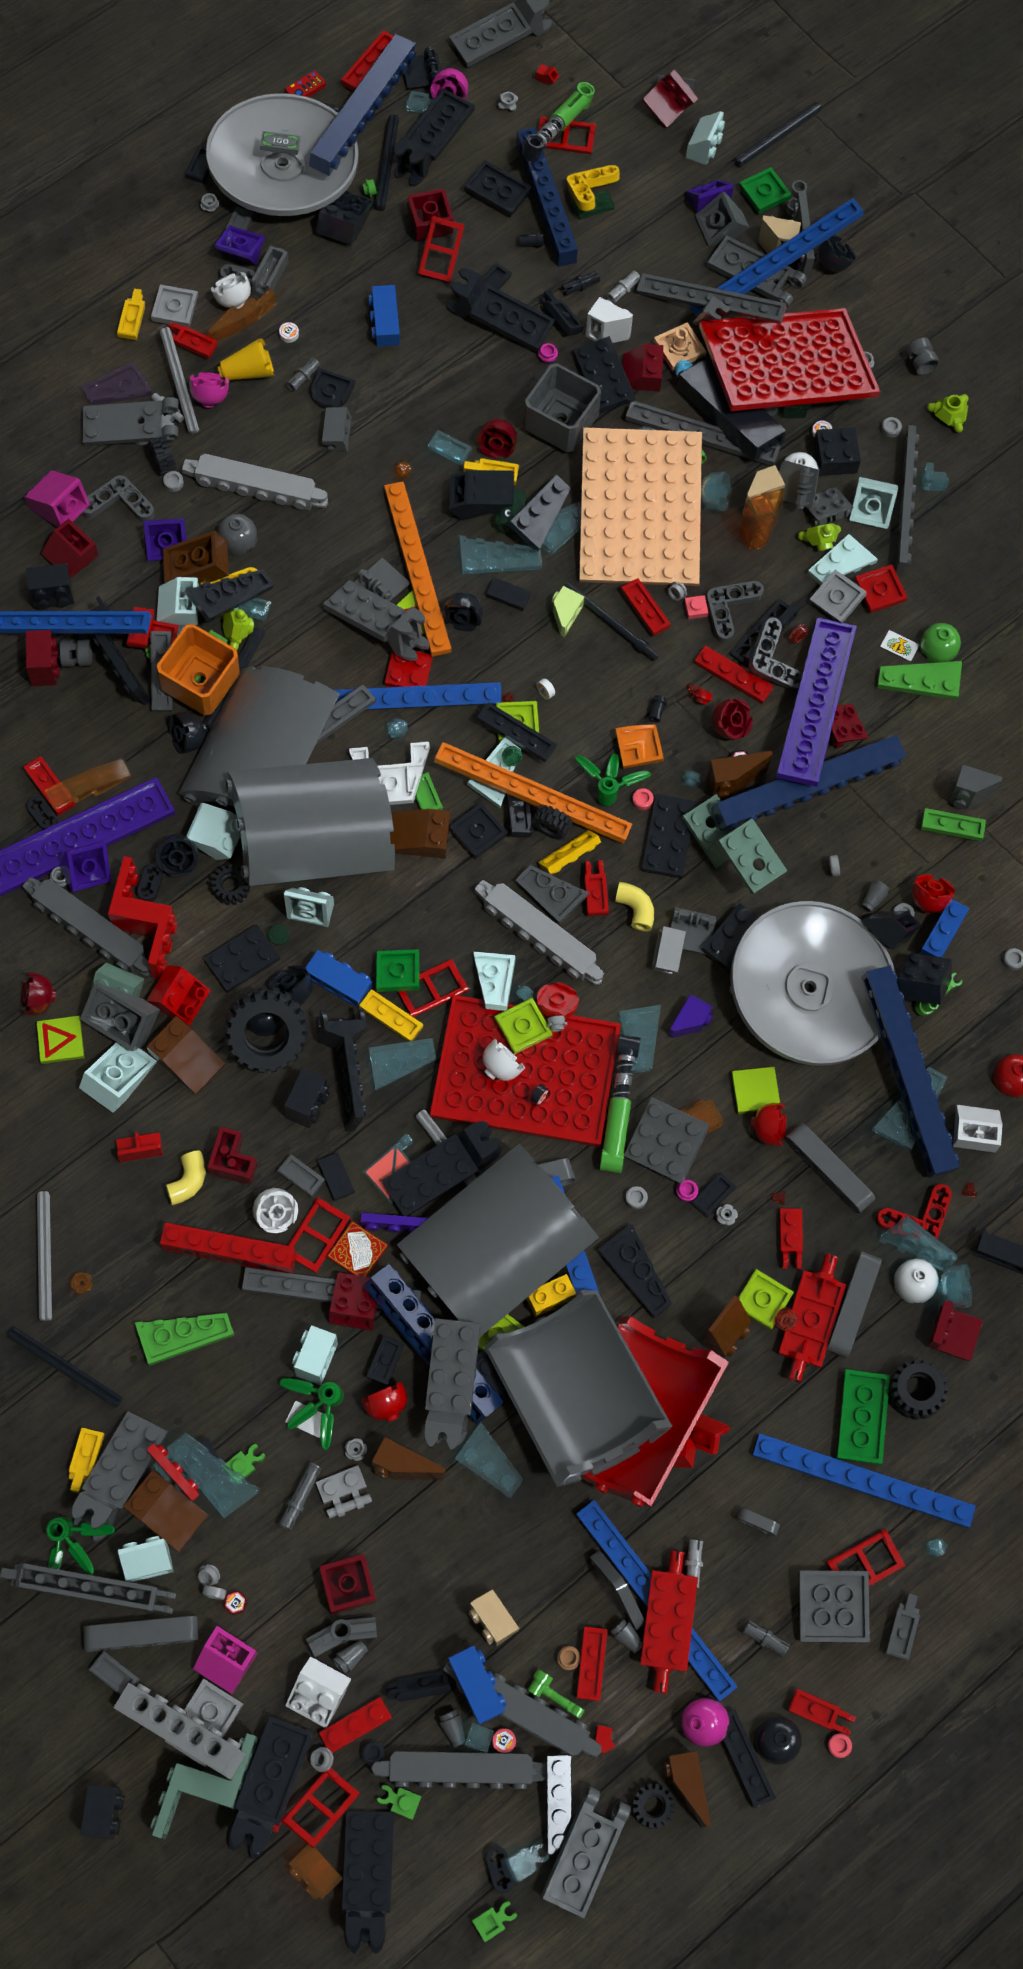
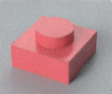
M705 595L685 598L684 603L688 619L708 617Z

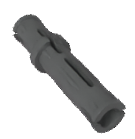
M311 1462L308 1463L306 1471L291 1500L287 1501V1508L278 1523L284 1529L291 1531L297 1517L303 1512L305 1501L322 1470L320 1466Z

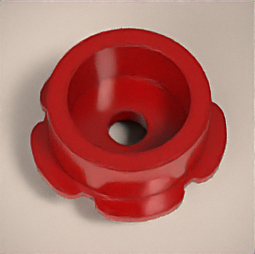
M698 688L697 692L694 693V696L697 697L696 701L707 705L708 701H713L711 699L713 693Z

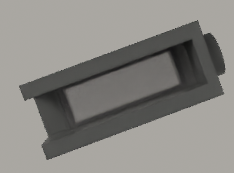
M273 246L269 247L252 278V294L270 300L277 282L289 264L287 251Z

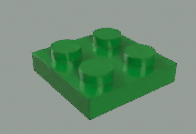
M772 167L739 183V188L758 214L791 198V193Z
M419 949L377 951V992L420 990Z

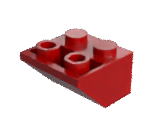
M167 965L146 1001L160 1009V1012L172 1018L177 1016L187 1026H190L211 990L183 967Z

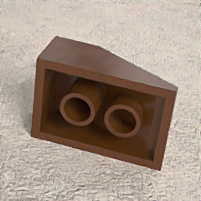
M215 530L163 548L164 583L177 577L198 578V583L213 582L229 576L227 541Z
M772 751L711 760L707 774L711 797L717 794L720 800L728 799L768 771Z
M421 809L391 812L394 832H390L391 844H395L396 854L446 859L450 811Z
M177 1016L147 1046L149 1055L195 1095L226 1065Z
M734 1295L709 1328L702 1342L703 1346L722 1358H725L727 1355L731 1357L738 1348L735 1344L739 1338L744 1340L751 1331L748 1327L751 1319L739 1297Z
M384 1437L372 1460V1467L375 1470L374 1474L385 1480L388 1477L396 1480H444L446 1476V1468Z
M154 1470L150 1472L123 1506L127 1512L161 1539H164L178 1552L182 1550L208 1517L203 1510Z
M697 1751L667 1757L665 1763L662 1764L664 1778H669L670 1785L701 1827L710 1826L711 1822Z

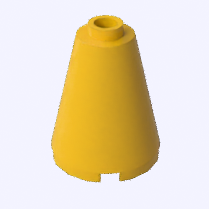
M259 338L220 362L221 366L218 367L221 378L227 377L229 380H242L274 376L269 353L263 348L265 346L264 340Z

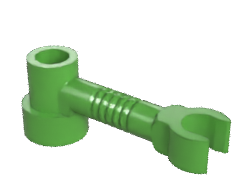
M957 973L952 974V980L950 982L946 994L951 989L962 984V980L956 983L953 981V977ZM918 1001L915 1004V1010L920 1016L931 1014L933 1010L939 1007L938 1004Z
M537 1669L528 1691L537 1697H540L541 1694L545 1695L578 1718H581L585 1710L551 1689L549 1685L553 1678Z

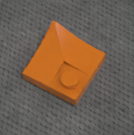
M635 725L615 728L623 769L664 761L656 725Z

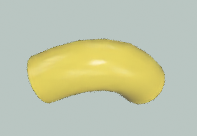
M619 882L615 902L626 904L633 909L634 915L631 926L634 929L651 931L654 922V907L650 897L641 888Z
M193 1151L183 1155L180 1158L184 1168L183 1177L176 1182L166 1184L172 1205L182 1203L193 1197L203 1186L206 1170L201 1151Z

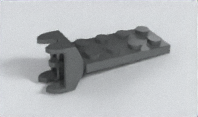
M517 0L516 4L513 2L449 36L450 41L466 66L470 67L530 35L532 32L537 36L547 32L552 26V19L542 20V15L549 6L550 1Z
M350 580L323 603L324 610L383 642L388 640L395 655L405 660L415 661L418 659L416 652L412 650L413 647L429 649V642L422 636L420 624L425 623V616L414 607L406 611Z
M435 1318L425 1410H429L425 1424V1439L431 1447L435 1443H439L443 1438L447 1439L446 1442L449 1448L454 1449L466 1437L467 1415H471L481 1323Z
M127 1411L83 1485L82 1492H80L72 1508L74 1527H81L82 1523L92 1525V1529H98L104 1524L113 1526L118 1510L121 1512L124 1510L123 1506L132 1496L153 1460L146 1449L153 1443L156 1446L162 1445L168 1434L166 1430ZM106 1535L93 1536V1541H100Z

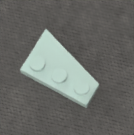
M848 534L808 570V575L821 586L835 569L843 575L853 571L855 573L867 565L876 564L878 559Z
M504 737L486 761L513 772L521 749ZM472 778L468 781L467 785L499 809L501 808L505 792Z
M473 952L485 1008L507 1011L515 966V955Z

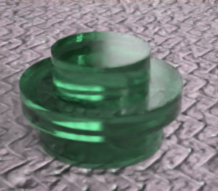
M509 746L502 753V761L507 766H516L522 760L521 751L516 746Z
M277 924L269 930V939L275 945H283L290 938L289 929L284 925Z

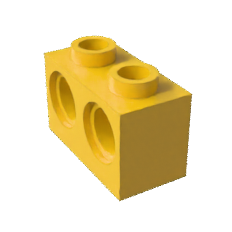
M566 1274L540 1286L526 1300L534 1317L537 1318L569 1303L575 1298L576 1292Z

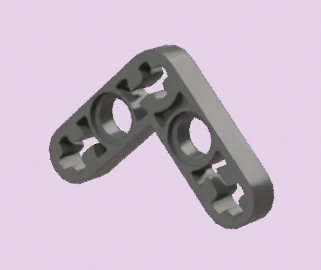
M122 475L114 477L87 496L90 502L89 507H93V509H85L82 512L84 517L93 518L120 499L141 522L152 520L155 516L152 504L128 478ZM119 483H120L121 485L124 484V487H123V488L120 487V486L117 487V484H119ZM107 493L110 495V498L108 500H101L100 496ZM135 495L138 497V500L132 503L128 501V498ZM142 505L145 511H149V514H142L140 506Z
M749 581L715 587L708 591L706 602L715 636L719 642L728 643L734 636V626L728 606L760 600L764 591V587L760 582ZM754 588L755 591H758L757 594H754L751 589ZM731 591H738L740 597L732 598L729 593ZM713 595H716L719 600L715 601V598H712ZM723 612L726 615V617L724 619H718L716 618L715 613ZM722 625H725V632L728 633V636L722 633Z
M769 618L761 625L749 660V668L753 673L790 690L798 689L803 674L788 665L772 659L782 630V624L777 618ZM772 623V624H773L772 627H773L775 630H773V631L770 632L771 627L768 626V625ZM763 640L769 643L770 648L768 651L763 650L761 647ZM761 659L760 664L763 666L758 668L756 661ZM774 667L780 669V677L774 676L772 672ZM795 676V680L798 681L795 684H793V680L791 679V677Z
M600 1551L589 1556L597 1572L614 1591L633 1628L638 1630L644 1626L645 1620L621 1575Z

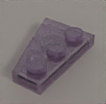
M131 362L82 386V390L91 405L153 395L150 386L135 362Z

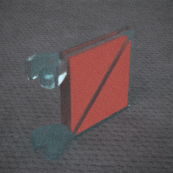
M405 1134L393 1147L363 1171L390 1204L395 1201L382 1180L411 1162L403 1152L404 1149L413 1143L412 1138L408 1134Z

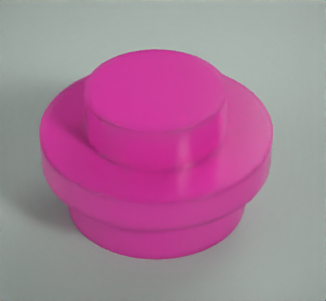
M546 343L539 349L538 355L543 362L550 363L556 360L558 351L553 344Z
M684 1180L683 1184L679 1183L676 1189L677 1196L686 1202L694 1200L698 1195L696 1183L691 1180Z

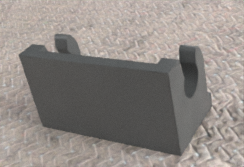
M713 296L703 306L693 324L700 325V321L721 320L729 312L730 308Z
M347 407L326 408L322 443L323 445H328L327 450L348 452L351 416Z

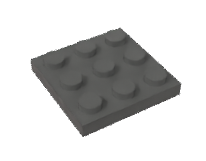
M651 1097L624 1156L683 1184L709 1130L710 1124Z
M799 1570L800 1642H870L869 1571Z

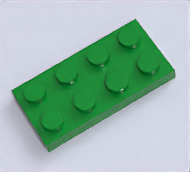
M845 1369L836 1459L882 1465L890 1375Z

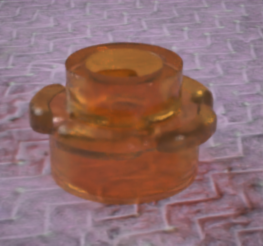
M404 460L395 464V473L398 478L407 479L411 474V466Z
M79 1272L75 1274L71 1280L72 1289H75V1292L78 1294L90 1291L93 1286L91 1282L92 1277L88 1273Z

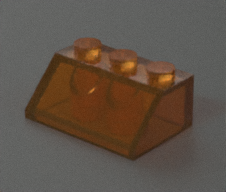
M784 488L746 501L740 532L749 550L754 548L760 549L768 544L779 519L785 495Z

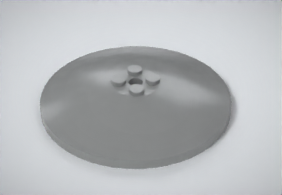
M267 94L235 105L218 119L207 141V164L215 184L228 198L249 210L268 215H300L329 205L347 190L355 177L358 167L357 141L354 146L351 145L349 147L347 156L345 158L342 157L338 169L333 170L330 176L309 167L311 151L338 113L329 106L308 97L294 94ZM262 132L300 136L298 155L260 150ZM281 163H282V164H287L286 166H283V167H282V166H279V164H281Z
M799 901L784 904L768 911L748 928L739 941L732 959L731 989L735 1005L743 1022L764 1046L794 1062L815 1066L833 1065L859 1056L881 1037L861 977L867 971L890 965L892 971L895 970L885 946L877 935L868 931L867 926L861 919L831 904ZM806 983L811 984L814 987V992H807L804 985Z

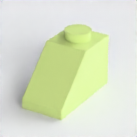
M563 586L560 592L554 594L552 603L553 613L560 634L565 637L583 607L584 596Z

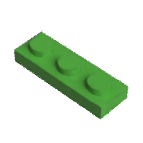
M925 808L921 830L982 842L986 820Z

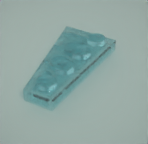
M459 535L462 574L542 569L541 549L536 552L531 546L519 544L512 546L500 541L493 543L484 541L481 538L474 540Z
M928 1067L926 1071H929L931 1075L932 1089L939 1095L947 1076ZM901 1097L872 1131L910 1151L916 1138Z
M186 1432L167 1447V1450L223 1518L227 1517L260 1491V1488L256 1485H251L244 1479L243 1475L239 1472H234L226 1466V1462L220 1458L217 1459L209 1453V1449Z

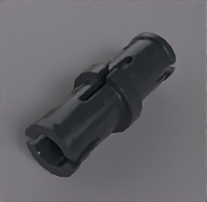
M594 270L584 276H577L573 281L562 284V290L569 288L563 291V294L568 296L578 290H586V287L600 282V276L592 279V277L599 275V273Z

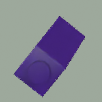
M690 994L672 1025L668 1036L675 1038L701 1031L704 1025L708 1026L714 1016L711 1014L713 1006Z

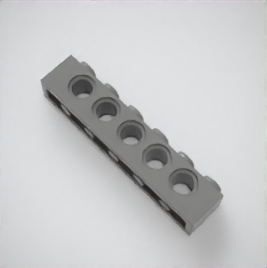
M128 1683L113 1708L230 1780L232 1779L246 1753L239 1749L241 1744L231 1738H228L227 1741L221 1738L223 1733L213 1727H210L209 1730L203 1728L204 1722L193 1715L191 1719H188L184 1716L186 1711L175 1704L173 1708L167 1706L168 1700L158 1694L155 1697L150 1696L151 1690L140 1683L137 1687ZM148 1702L146 1709L142 1711L143 1705ZM165 1713L164 1720L160 1722V1717ZM184 1724L182 1731L178 1733V1728ZM202 1735L201 1741L196 1744V1739ZM220 1746V1751L214 1755L215 1749Z

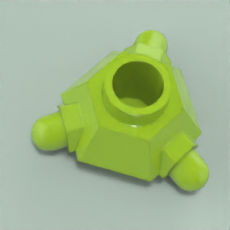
M966 394L961 396L951 395L938 400L936 403H929L927 409L930 412H934L935 416L948 426H954V430L960 433L963 431L962 424L966 421L967 401L969 398Z
M830 523L808 528L806 532L798 534V539L808 541L813 546H817V551L832 549V542H836L838 534L841 532V527Z
M233 609L222 615L224 619L223 630L225 638L230 641V646L238 650L242 639L253 632L254 622L252 618L245 614L244 610Z

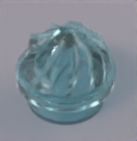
M394 718L387 724V730L392 738H402L408 731V725L405 720Z

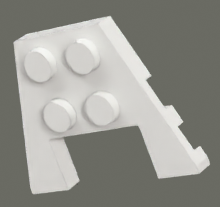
M429 742L410 743L411 763L378 766L381 776L378 778L380 784H385L390 805L414 802L430 749ZM368 747L349 749L352 760L369 758Z

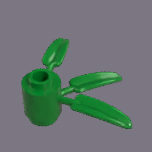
M618 754L611 755L606 769L607 777L605 778L599 776L600 770L591 761L581 755L575 757L577 763L591 777H596L599 781L597 800L604 806H610L617 800L619 787L633 785L651 776V773L648 771H639L622 777V782L618 783L614 779L617 777L619 768Z
M289 1378L280 1380V1385L286 1389L306 1395L315 1392L318 1393L320 1399L315 1405L314 1403H309L298 1411L287 1423L288 1429H293L307 1421L318 1412L317 1408L323 1403L327 1405L326 1413L321 1415L320 1426L321 1446L324 1450H327L331 1442L334 1415L330 1414L331 1407H336L342 1403L344 1399L342 1388L333 1382H326L319 1389L313 1388V1384L310 1382ZM333 1390V1395L327 1397L328 1393Z
M58 1517L49 1521L46 1533L51 1540L57 1541L56 1548L51 1550L48 1568L60 1569L64 1554L60 1546L61 1541L65 1540L70 1546L68 1551L87 1574L92 1575L94 1568L88 1555L78 1542L73 1544L69 1538L74 1531H80L83 1536L110 1535L114 1533V1527L104 1524L98 1529H92V1525L82 1523L81 1527H74L72 1520L68 1517Z

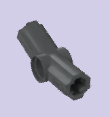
M375 1617L352 1620L340 1619L306 1640L316 1658L347 1641L377 1638ZM344 1625L348 1628V1633L345 1637H338L335 1634L338 1626Z

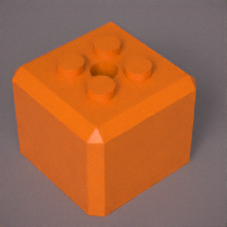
M194 624L185 625L157 664L161 690L203 715H210L214 712L240 675L237 650ZM199 675L206 678L203 683H197L194 679Z

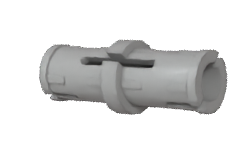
M632 271L625 279L620 280L617 286L606 295V297H609L607 299L615 304L624 294L627 295L631 288L640 281V275L636 271Z
M688 1540V1557L685 1560V1565L687 1566L686 1576L698 1577L697 1588H699L700 1569L703 1567V1562H701L703 1541Z

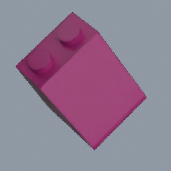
M52 470L25 496L29 508L56 527H59L68 518L73 522L90 505L80 479Z

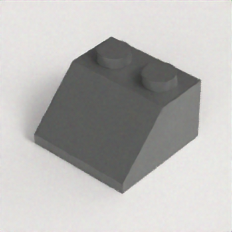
M962 765L948 803L953 804L957 808L966 809L983 803L994 797L1003 777Z

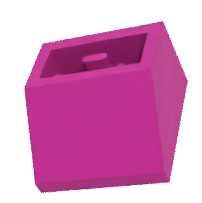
M216 1626L204 1645L193 1670L233 1694L258 1653L250 1646Z

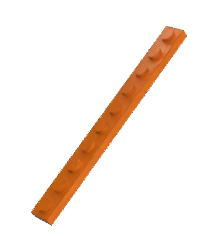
M404 481L384 485L418 610L425 616L423 628L429 642L431 656L451 653V645Z
M442 742L434 759V762L537 807L547 805L548 807L552 806L553 809L557 808L560 812L563 811L565 815H568L572 822L620 843H625L632 823Z

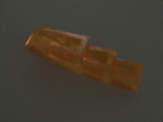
M269 289L258 301L251 297L239 310L232 306L208 330V336L219 342L249 327L277 304L276 293Z
M120 759L82 772L44 791L54 809L57 810L73 800L77 803L92 794L96 797L132 776L123 760Z

